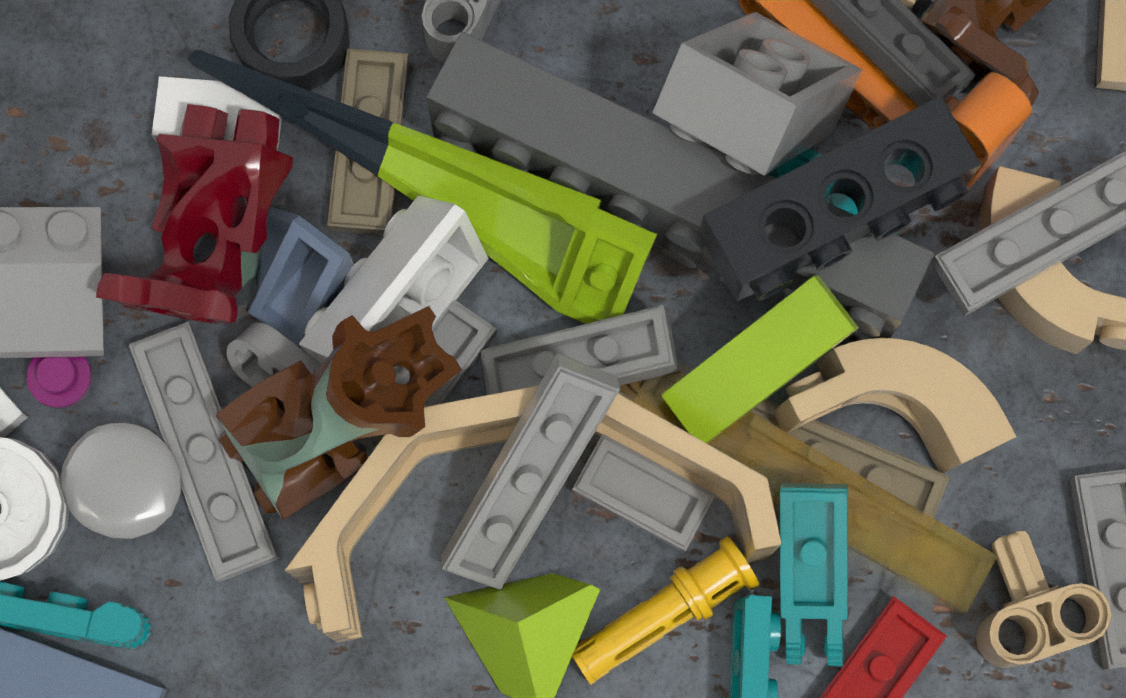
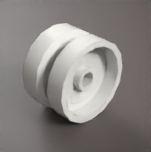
M0 437V581L32 571L52 555L68 528L69 509L63 497L60 480L61 472L44 452L20 440Z

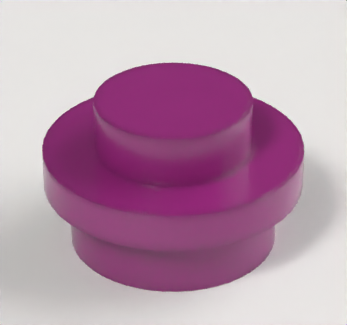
M33 357L27 369V385L33 397L43 405L55 409L68 408L80 402L88 393L92 383V369L86 357Z

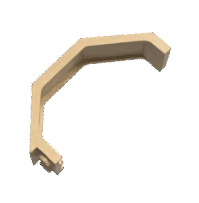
M538 386L424 407V429L411 437H396L392 434H386L285 569L289 575L301 584L314 582L304 585L306 610L311 625L317 624L318 630H323V634L337 643L363 638L350 565L351 554L357 542L422 460L433 455L506 442ZM619 393L617 394L596 429L595 434L599 436L604 434L715 494V498L723 502L732 515L739 550L746 561L750 563L768 559L781 545V539L767 477Z

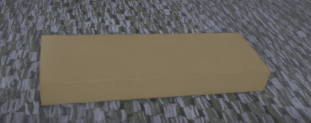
M347 48L341 103L403 126L410 62L408 53ZM336 150L327 223L329 231L384 236L385 228L394 215L396 189Z

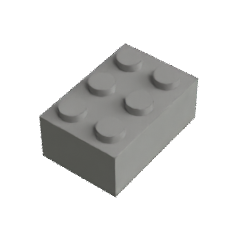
M754 12L682 42L652 113L671 123L670 129L679 137L694 143L705 142L725 153L726 161L734 168L745 173L762 174L765 176L832 135L863 69Z

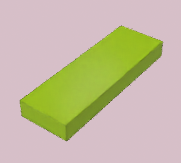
M819 275L813 276L661 396L688 433L708 444L859 327Z

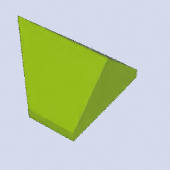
M550 573L505 583L501 590L487 587L447 596L444 599L500 693L510 698H555L600 589L585 582Z

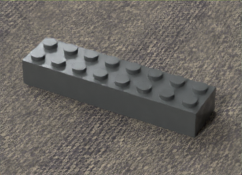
M461 31L426 97L434 138L601 200L599 209L657 234L654 243L664 247L663 254L672 261L688 268L694 269L700 264L721 274L699 235L703 215L776 179L768 174L764 176L762 174L755 175L742 172L726 161L725 154L702 143L687 141L676 135L666 126ZM826 202L827 207L832 213L841 217L854 216ZM774 223L765 228L768 238L777 246L792 247L800 242L797 232L785 223ZM871 233L849 244L853 252L838 263L820 271H817L812 263L790 274L794 282L781 292L770 297L780 303L810 278L819 275L859 327L843 340L844 343L847 344L864 339L891 338L903 322L933 258L934 252L896 234L876 241ZM721 275L719 278L720 281L727 286L724 278Z

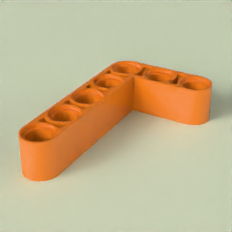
M738 0L746 16L757 12L863 69L846 107L871 130L919 107L810 0ZM990 72L961 102L953 98L946 103L981 163V166L967 184L969 189L1003 155L1032 113L1030 101L1024 92L1007 77L998 73Z

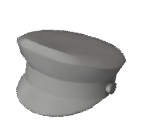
M109 423L86 432L71 447L62 465L60 480L66 506L83 526L110 538L133 539L155 531L172 515L181 494V471L173 452L156 434L135 424Z

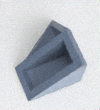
M270 206L267 218V239L260 248L256 296L248 313L261 323L273 327L300 347L299 343L305 337V329L312 316L321 308L329 307L343 290L346 276L354 266L351 255L301 216Z

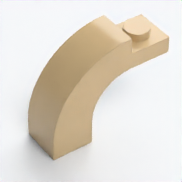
M998 166L985 185L978 220V232L1060 187L1061 181ZM1062 262L998 297L1005 309L1020 325L1039 339L1061 350L1078 354L1093 342L1095 334L1100 335L1099 341L1102 344L1126 350V298L1103 293L1084 285L1065 268Z
M894 338L864 339L834 348L816 363L820 372L809 375L785 388L790 398L773 411L783 434H786L845 406L864 403L886 407L904 417L915 428L923 440L937 470L942 473L1016 438L997 400L974 373L957 360L937 349L914 341Z

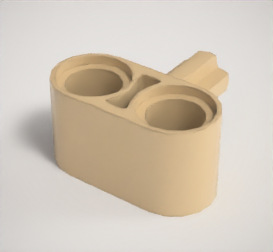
M1025 531L1013 532L999 537L992 542V550L1012 601L1003 604L1004 608L986 616L978 626L976 634L977 647L985 660L1001 668L1017 667L1085 645L1103 636L1110 624L1111 610L1109 602L1102 592L1094 586L1083 583L1072 584L1062 588L1059 585L1049 588L1029 534ZM1065 599L1076 601L1085 612L1086 622L1080 633L1070 631L1061 620L1060 610ZM1005 619L1015 621L1025 633V646L1018 655L1009 653L999 641V627Z

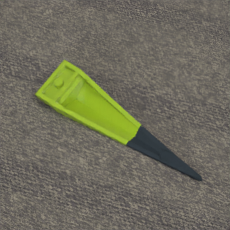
M194 50L189 56L188 61L194 67L316 136L390 184L414 201L419 195L459 206L466 212L487 256L511 273L557 312L585 324L625 314L657 234L599 209L601 200L205 51Z

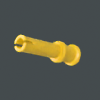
M728 536L719 541L720 548L689 569H685L682 566L673 571L674 575L669 577L671 583L659 590L658 593L643 603H639L604 626L603 629L577 644L572 657L590 685L693 617L696 621L702 618L707 620L713 616V607L742 588L746 587L753 590L759 586V582L750 565Z

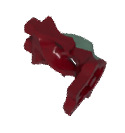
M187 104L180 135L159 134L157 137L162 157L164 184L160 204L151 229L163 233L161 237L164 247L163 263L161 267L149 276L104 273L98 283L96 298L122 304L125 308L175 318L231 326L232 323L236 324L238 314L236 299L242 287L250 279L257 276L260 248L267 239L268 211L274 196L293 166V157L277 151L280 119L263 111L238 110L233 141L224 140L228 113L213 107ZM205 233H213L216 240L213 252L205 260L196 261L194 258V247L198 239Z

